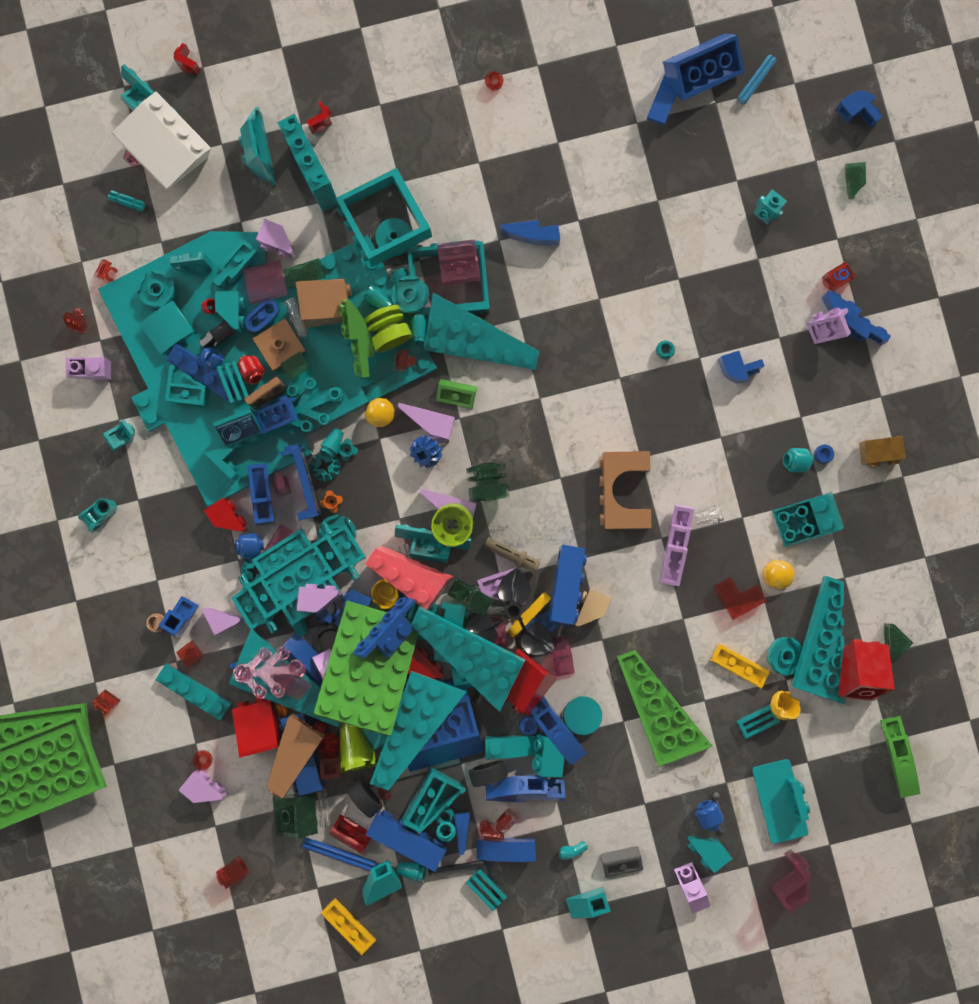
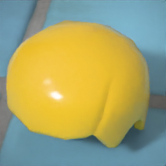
M376 398L368 404L364 415L367 422L373 427H384L392 422L395 410L393 404L387 399Z
M773 560L767 563L763 569L764 581L768 586L775 589H785L794 581V568L783 560Z
M381 579L373 585L371 591L373 602L380 609H391L400 598V590L387 580Z
M778 691L771 699V711L780 720H795L800 715V702L798 699L790 696L791 692Z

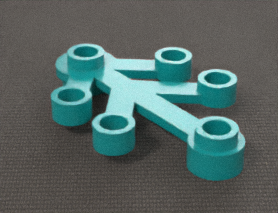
M307 378L304 382L305 389L298 405L294 407L297 415L301 413L315 419L322 425H328L331 421L329 415L326 413L320 414L311 409L330 401L340 403L343 401L345 394L339 387H332L328 394L309 401L313 390L317 387V381L313 378ZM309 381L314 382L312 387H308ZM290 385L287 388V398H295L300 393L299 388L295 385ZM292 388H296L295 394L290 393ZM338 391V396L333 398L332 393ZM323 416H327V421L325 423H322L321 421ZM296 420L290 423L301 428L306 433L311 432L313 429V424L307 420ZM309 423V429L305 430L304 425Z

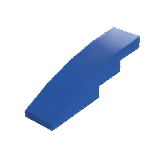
M665 74L646 119L662 126L665 125L677 95L668 83Z

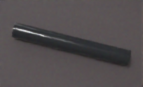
M485 860L440 866L437 867L435 872L428 869L429 876L486 868L487 865Z

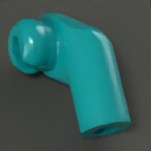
M584 841L575 846H563L559 850V857L562 860L573 859L586 851L588 846Z

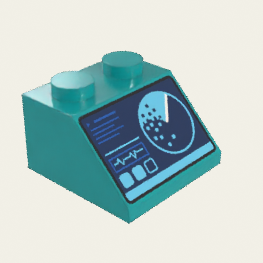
M251 409L213 423L225 447H232V449L242 447L243 443L249 440L250 443L258 441L262 435H265V433L262 434L254 411Z

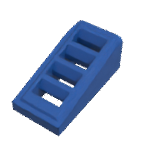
M470 810L454 813L460 855H464Z

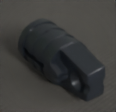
M224 320L217 327L210 330L199 343L203 348H216L234 335L235 332Z

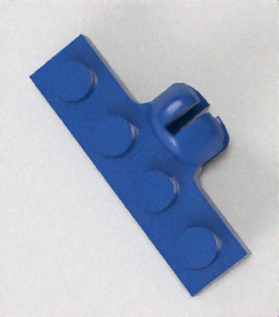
M175 344L166 361L229 401L216 367L222 365L224 356L220 352L216 355L217 350L209 347L204 348L200 356H196L181 345ZM224 374L232 398L234 399L235 393L233 391L232 385L230 383L228 376ZM235 381V384H236V386H237V389L239 390V389H240L239 383H237V382Z

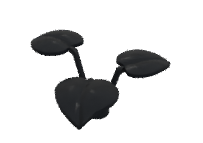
M519 568L510 571L502 579L498 587L500 599L504 602L511 601V604L505 610L504 616L493 624L492 619L488 615L478 614L473 616L466 626V630L494 643L498 638V632L495 627L504 620L509 622L519 621L522 630L525 632L521 637V646L526 653L542 655L554 651V641L549 630L540 623H532L527 630L522 621L523 619L520 617L522 610L515 602H525L530 596L531 588Z

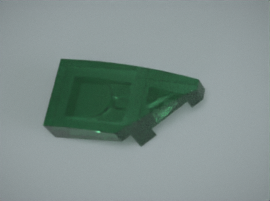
M866 162L845 164L848 199H853L857 192L866 184Z

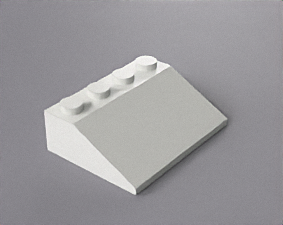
M157 92L141 102L112 132V135L166 190L207 160L211 150L209 145Z

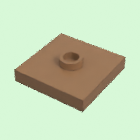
M286 319L253 338L273 371L306 352Z
M275 377L245 398V401L249 406L258 410L259 406L268 403L285 391L287 387L278 377Z

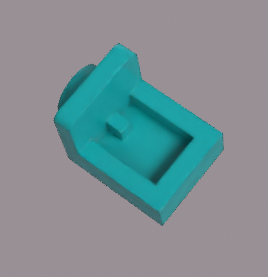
M123 419L120 421V425L103 433L102 436L112 451H115L133 441L135 429Z

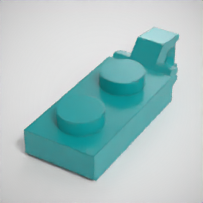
M242 240L218 267V277L213 283L221 290L228 283L232 284L259 252L245 240Z

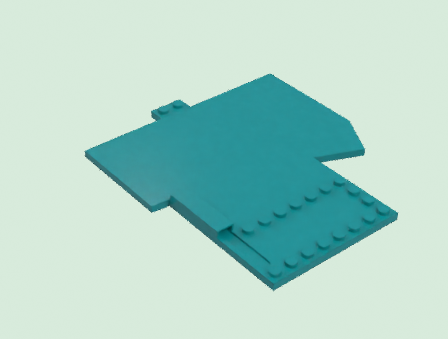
M211 231L98 288L148 387L147 390L131 398L149 432L165 424L167 425L207 507H210L222 498H228L250 487L248 465L267 463L268 475L271 476L294 464L293 454L281 456L280 452L285 451L284 447L298 444L299 447L304 446L307 457L312 455L306 436L327 425H322L317 420L300 413L297 415L299 420H307L313 424L311 432L306 433L301 428L289 423L286 426L265 433L258 441L250 443L249 440L244 442L243 446L235 449L237 451L226 461L227 463L231 461L238 468L236 471L240 474L235 480H231L203 453L206 449H232V447H225L213 423L248 409L254 412L258 410L249 406L245 399L230 404L229 401L207 388L205 406L165 401L169 366L172 365L166 360L171 350L165 355H160L140 326V323L158 309L150 308L140 300L137 294L139 280L144 274L154 270L163 271L173 279L176 285V295L173 301L195 331L183 343L178 344L196 356H200L204 349L199 342L210 330L224 321L217 312L210 315L203 313L201 305L204 300L210 298L215 300V292L239 291L242 297L245 298V309H242V316H245V319L263 301L273 300L279 307V315L259 333H253L245 326L242 327L243 333H238L229 324L235 334L218 347H213V349L217 350L216 355L220 352L224 356L221 366L233 361L237 365L239 359L245 355L255 356L259 359L265 371L263 379L257 384L244 383L248 396L275 377H278L287 388L290 385H295L299 388L300 393L295 397L293 407H296L305 389L304 382L307 378H313L317 381V387L313 390L309 401L328 394L332 387H339L345 394L342 402L334 403L330 401L311 409L320 414L326 413L331 418L329 424L368 405L372 400L382 398L437 370L430 353L427 350H423L424 344H414L411 337L405 343L388 351L377 353L374 348L375 356L368 357L370 377H359L353 370V362H355L354 354L351 352L353 340L345 339L341 332L343 322L307 328L303 323L296 282L345 279L346 283L350 284L352 292L349 300L357 308L363 319L379 309L366 302V299L363 297L371 285L378 286L392 302L391 293L394 284L383 263L381 262L371 267L368 261L365 262L360 254L362 251L361 247H356L354 242L268 285L267 251L261 249L256 241L259 232ZM369 236L363 237L371 252L376 250ZM242 240H245L259 254L232 284L228 283L221 290L213 283L218 277V267ZM198 252H204L213 262V270L197 272L195 269H188L187 272H179L170 265V256L191 254V257H198ZM156 288L155 293H159L160 288ZM273 308L267 310L268 314L273 312ZM400 312L403 314L404 319L398 324L407 323L410 329V315ZM286 319L306 352L273 371L253 338ZM259 321L253 322L254 327L259 325ZM230 368L234 381L238 383L233 368ZM309 381L308 387H312L314 382ZM240 388V389L238 390V391H239V394H240V396H243V393H242L241 388ZM287 388L269 401L271 405L277 403V398L288 395ZM292 388L290 393L295 394L296 388ZM338 391L332 393L333 398L338 396ZM327 416L322 417V423L327 421ZM306 423L304 429H309L310 425Z

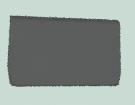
M638 846L601 854L605 878L643 870Z

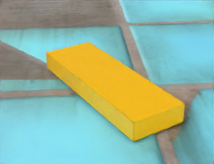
M718 643L710 658V661L761 689L770 674V671L720 643Z
M336 898L320 913L361 955L376 941Z

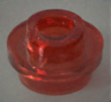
M492 71L486 75L485 85L488 89L495 91L503 86L504 79L501 73ZM493 79L498 81L496 84L491 83Z
M206 750L198 751L193 757V764L199 770L208 769L212 765L213 757ZM201 756L206 758V763L201 762Z

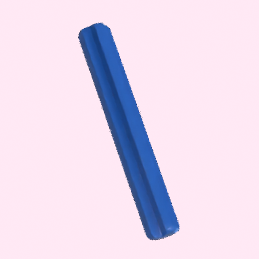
M308 837L304 839L302 844L303 849L370 872L371 868L377 866L376 861Z

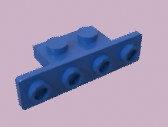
M409 597L398 599L395 606L383 616L379 624L370 630L369 635L363 641L358 643L353 654L364 659L377 647L385 657L389 658L414 630L403 616L415 603L414 599Z

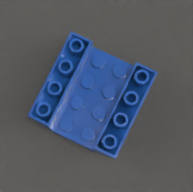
M453 679L443 682L454 686ZM468 688L462 689L467 691L408 765L409 772L484 752Z

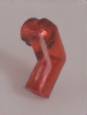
M488 820L480 823V832L485 840L503 842L504 832L494 831Z

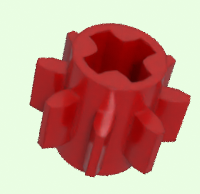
M323 733L325 737L317 747L319 752L322 753V756H336V751H340V738L336 736V733Z

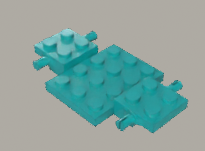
M323 522L319 527L325 535L313 544L301 528L252 559L261 577L250 583L245 573L242 574L238 579L243 588L239 593L231 597L250 630L266 624L271 634L274 633L278 628L273 619L282 611L292 626L313 614L314 612L297 611L299 587H305V584H316L319 589H325V585L337 586L336 590L341 591L333 578L344 572H348L353 581L360 578L354 567L367 557L346 524L337 530L331 531L327 522Z

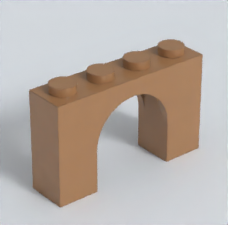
M650 451L603 452L602 457H599V468H602V476H599V487H603V495L599 496V504L603 506V514H600V525H603V530L651 529V509L624 508L615 501L612 493L613 483L620 474L650 471Z

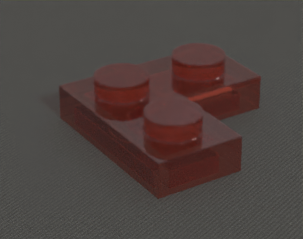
M728 577L713 586L732 620L767 602L757 584L740 593L733 579Z

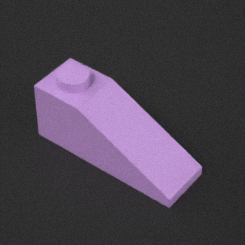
M402 403L398 404V408L427 434L434 437V441L445 443V440L450 441L455 417Z
M420 489V493L436 508L439 509L449 503H459L470 511L472 518L474 517L477 503Z

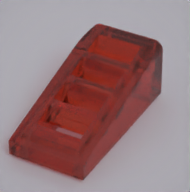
M507 808L496 820V830L498 832H507L518 821V816L510 808Z

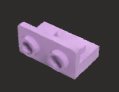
M835 308L828 313L823 314V312H819L812 316V319L806 325L814 344L848 337L851 334L844 317L848 313L847 308L841 310L840 308Z

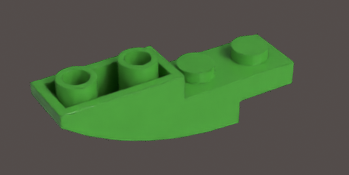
M340 300L339 313L343 318L341 332L345 339L353 340L351 352L355 357V362H353L354 373L362 378L370 377L368 357H374L375 354L369 330L350 300Z
M901 716L880 720L900 798L921 794L908 735L905 734Z

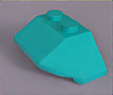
M255 107L240 128L241 136L238 137L240 147L244 148L245 153L242 155L243 164L249 168L250 172L270 185L276 186L262 112L259 107Z

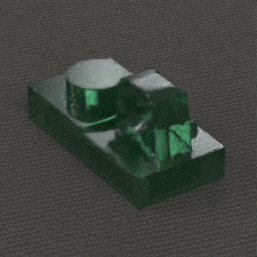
M319 258L283 269L289 289L295 288L296 282L315 281L326 278Z

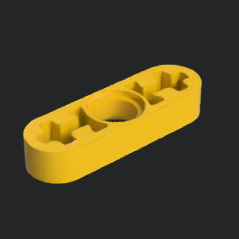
M543 592L520 616L525 626L550 601L551 597L547 593ZM516 621L506 631L512 638L522 630L519 621Z

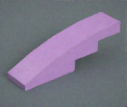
M674 504L661 583L680 586L691 532L693 507Z

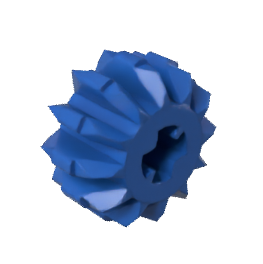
M423 435L416 438L410 446V457L414 458V463L418 462L420 467L425 466L428 469L436 465L443 455L441 453L442 447L437 445L438 441H433L432 436L427 437Z

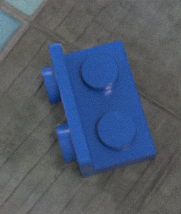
M287 395L277 398V403L271 405L268 402L259 406L260 410L255 411L254 414L262 434L299 420L292 404L295 401L294 397L287 398Z

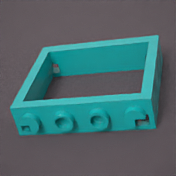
M295 113L277 122L322 212L337 205L336 195L331 182Z
M397 168L336 197L338 205L335 207L340 217H345L346 220L343 222L348 232H353L354 236H352L356 247H361L362 251L360 254L365 262H369L371 267L432 237L429 224ZM395 184L419 228L371 252L347 207Z
M472 239L468 243L452 241L448 245L433 243L427 247L417 245L407 248L410 276H416L415 258L478 252L483 302L455 305L472 314L490 313L483 241H473ZM425 307L419 313L413 315L420 314L429 319L430 307Z

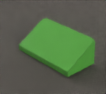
M440 379L436 401L473 409L477 387Z

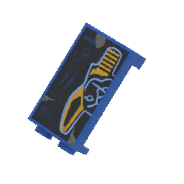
M298 444L284 447L285 451L280 452L281 456L293 454L308 509L297 513L299 521L320 515L322 511L304 446L299 447Z

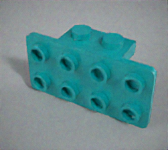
M783 759L753 767L752 773L770 841L776 844L807 836L809 832L806 820H809L808 813H810V808L807 801H804L803 794H805L803 783L794 778L791 762L788 759Z

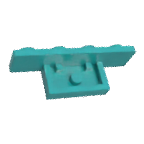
M125 64L121 66L122 78L132 86L121 95V100L134 111L141 102L155 92L147 82L142 81L133 69H129Z
M408 525L395 526V537L413 540L410 557L448 564L450 549L453 546H445L438 542L433 536V532L426 528L418 529ZM468 538L461 545L454 546V548L470 550L471 538Z

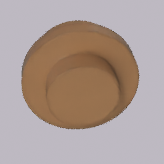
M159 613L149 616L146 622L147 628L154 633L161 632L163 629L159 627V624L164 616Z

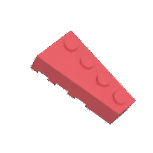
M384 546L375 548L365 563L407 597L413 598L415 603L427 610L434 606L454 577L442 573L433 567L421 564L417 560L407 558L405 555Z

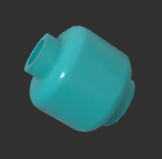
M790 448L783 456L784 467L792 473H805L813 464V456L806 448Z

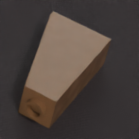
M294 714L290 715L287 719L266 786L269 789V793L276 798H283L288 793L325 737L320 731Z

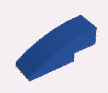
M539 220L501 224V234L511 239L534 245H560L559 225L539 227Z
M267 463L248 465L255 525L275 524Z
M295 632L279 651L321 687L323 681L312 657L318 654Z
M535 838L476 839L477 860L536 862Z

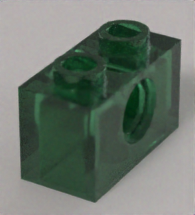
M458 578L455 579L447 594L483 616L493 600L490 596Z

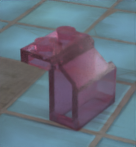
M790 849L784 854L795 870L770 888L782 906L791 914L810 901L811 873L808 870L810 865L805 858L798 852L795 854Z

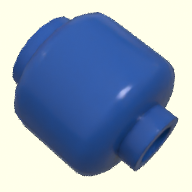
M256 533L239 535L238 540H235L236 554L240 555L242 559L257 557L260 555V551L264 550L263 539H259Z
M711 800L703 801L697 805L695 816L701 828L710 831L718 830L721 827L720 824L724 821L719 805Z

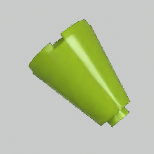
M341 724L340 772L342 774L349 773L348 770L350 769L356 772L377 765L378 758L364 731L361 728Z

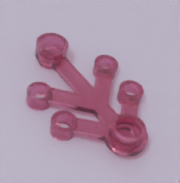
M280 646L277 648L276 653L272 655L271 651L264 647L258 651V654L248 664L237 665L233 675L237 682L247 683L257 698L265 697L267 690L262 685H258L253 677H261L271 689V693L276 697H281L285 693V688L276 683L271 676L291 674L293 677H301L305 674L306 667L297 659L291 661L288 666L273 667L280 659L288 658L290 652L286 647ZM262 660L266 661L260 668H255Z

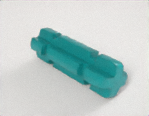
M113 190L108 195V199L111 202L119 203L143 212L146 204L144 201L119 194Z

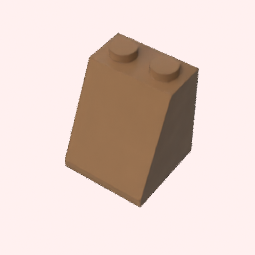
M345 279L296 282L301 319L307 328L343 322V318L339 313L340 300H349V296H352L350 284H347Z

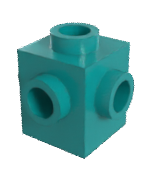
M772 189L766 197L762 195L755 205L758 207L753 214L768 225L772 219L776 221L783 213L780 209L787 200Z

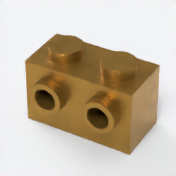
M903 436L859 442L862 465L869 464V468L880 467L881 463L888 462V465L900 464V460L906 459Z

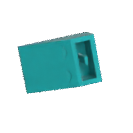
M832 492L772 511L784 547L844 529Z

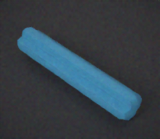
M772 55L767 56L738 96L737 100L742 104L747 103L776 62L775 57Z

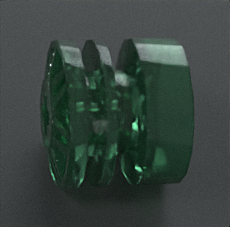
M488 462L466 468V474H475V476L467 478V482H476V486L468 489L470 502L510 497L508 484L499 483L500 479L507 477V473H498V471L506 470V464Z

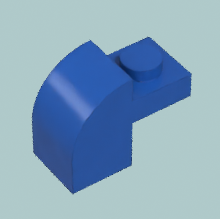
M866 91L853 92L841 101L836 108V111L847 123L859 114L869 127L872 128L882 118L879 109L871 104L876 97Z
M739 350L718 358L723 375L734 383L746 382L749 380L747 374L749 376L756 375L764 367L762 359L744 365Z
M181 596L173 610H168L159 627L177 638L180 637L189 626V622L199 605Z

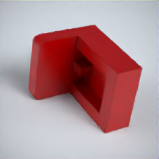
M182 42L180 47L175 49L173 59L183 72L189 75L192 73L197 76L201 69L197 62L187 57L190 50Z
M321 101L318 102L322 113L306 121L312 134L315 132L320 133L332 124L330 117L333 115L327 105L324 106Z

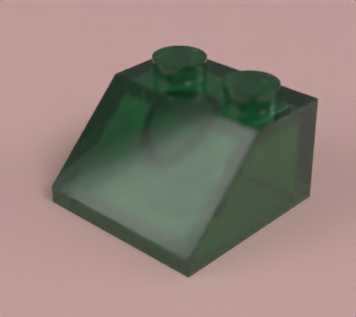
M299 793L287 794L283 798L273 796L276 836L302 838L318 833L315 794L299 796Z

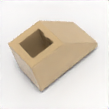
M588 589L587 592L584 591L580 601L582 606L580 610L576 609V611H579L578 621L574 625L581 626L603 617L611 598L591 589Z

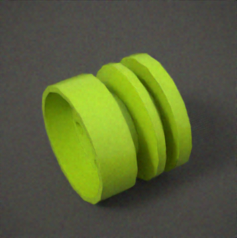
M399 305L378 309L364 318L369 333L376 334L371 340L377 353L393 349L412 337L407 323L398 324L404 319L403 314L400 313Z
M459 503L443 505L437 510L432 519L431 529L433 536L445 546L454 547L463 544L472 533V514L465 506ZM450 519L451 521H453L454 519H456V525L458 527L453 526L452 528H450V522L448 520Z

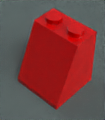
M855 639L843 648L839 685L840 698L875 701L895 690L889 645L880 644L878 641L863 642L861 639Z
M518 649L515 655L525 659V662L505 702L510 701L514 705L512 709L518 714L524 713L529 716L557 678L529 655Z
M259 697L256 698V702L251 704L248 701L237 703V707L232 709L239 757L242 758L278 748L283 734L279 730L280 722L274 709V702Z

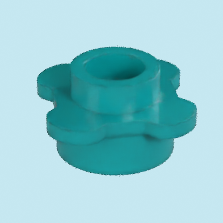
M348 438L340 444L338 450L343 461H348L349 457L358 453V449L351 444L352 441Z

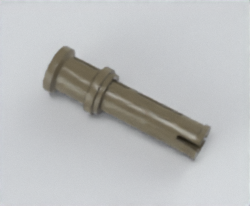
M488 537L484 545V549L516 563L518 568L523 567L531 571L533 575H535L542 560H537L527 555L525 551L520 553Z

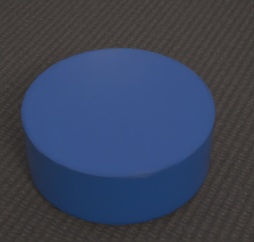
M827 444L820 445L814 450V458L818 463H829L834 458V450Z
M525 716L520 721V731L526 736H532L538 731L539 724L533 716Z

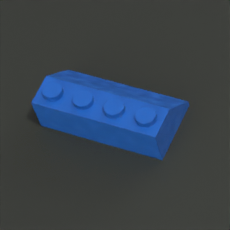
M722 34L662 61L668 83L683 101L745 72L738 35Z

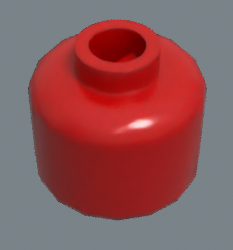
M245 355L239 359L237 367L244 383L257 384L263 379L264 367L257 357Z

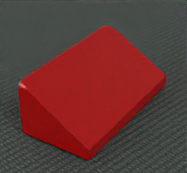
M341 814L329 833L330 836L360 854L364 852L371 840L370 837L366 836L368 830Z

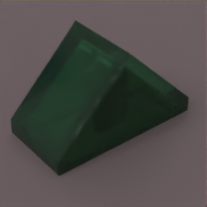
M884 623V644L889 645L891 663H895L914 642L895 624Z

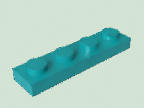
M165 663L155 679L220 721L232 704L168 663Z

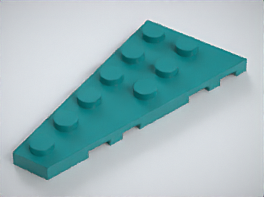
M433 292L423 350L536 370L539 350Z
M823 576L791 687L845 704V698L839 697L844 636H842V626H844V618H842L844 582L829 576Z
M420 606L411 626L500 712L525 659Z
M251 629L229 684L339 727L340 722L313 715L321 687Z
M411 671L400 700L392 734L390 737L387 736L370 784L389 791L467 691Z

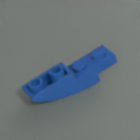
M828 290L822 296L828 311L835 308H840V310L848 309V313L844 317L851 332L850 335L858 341L863 342L869 338L882 346L890 339L891 335L887 333L886 329L880 326L876 327L870 323L869 319L858 316L862 309L858 308L856 303L844 300L835 291L830 292Z
M544 696L531 712L534 716L533 718L570 765H573L587 753Z
M539 775L506 777L496 783L485 785L486 801L524 803L526 799L564 801L566 798L564 780L547 779V777H540Z

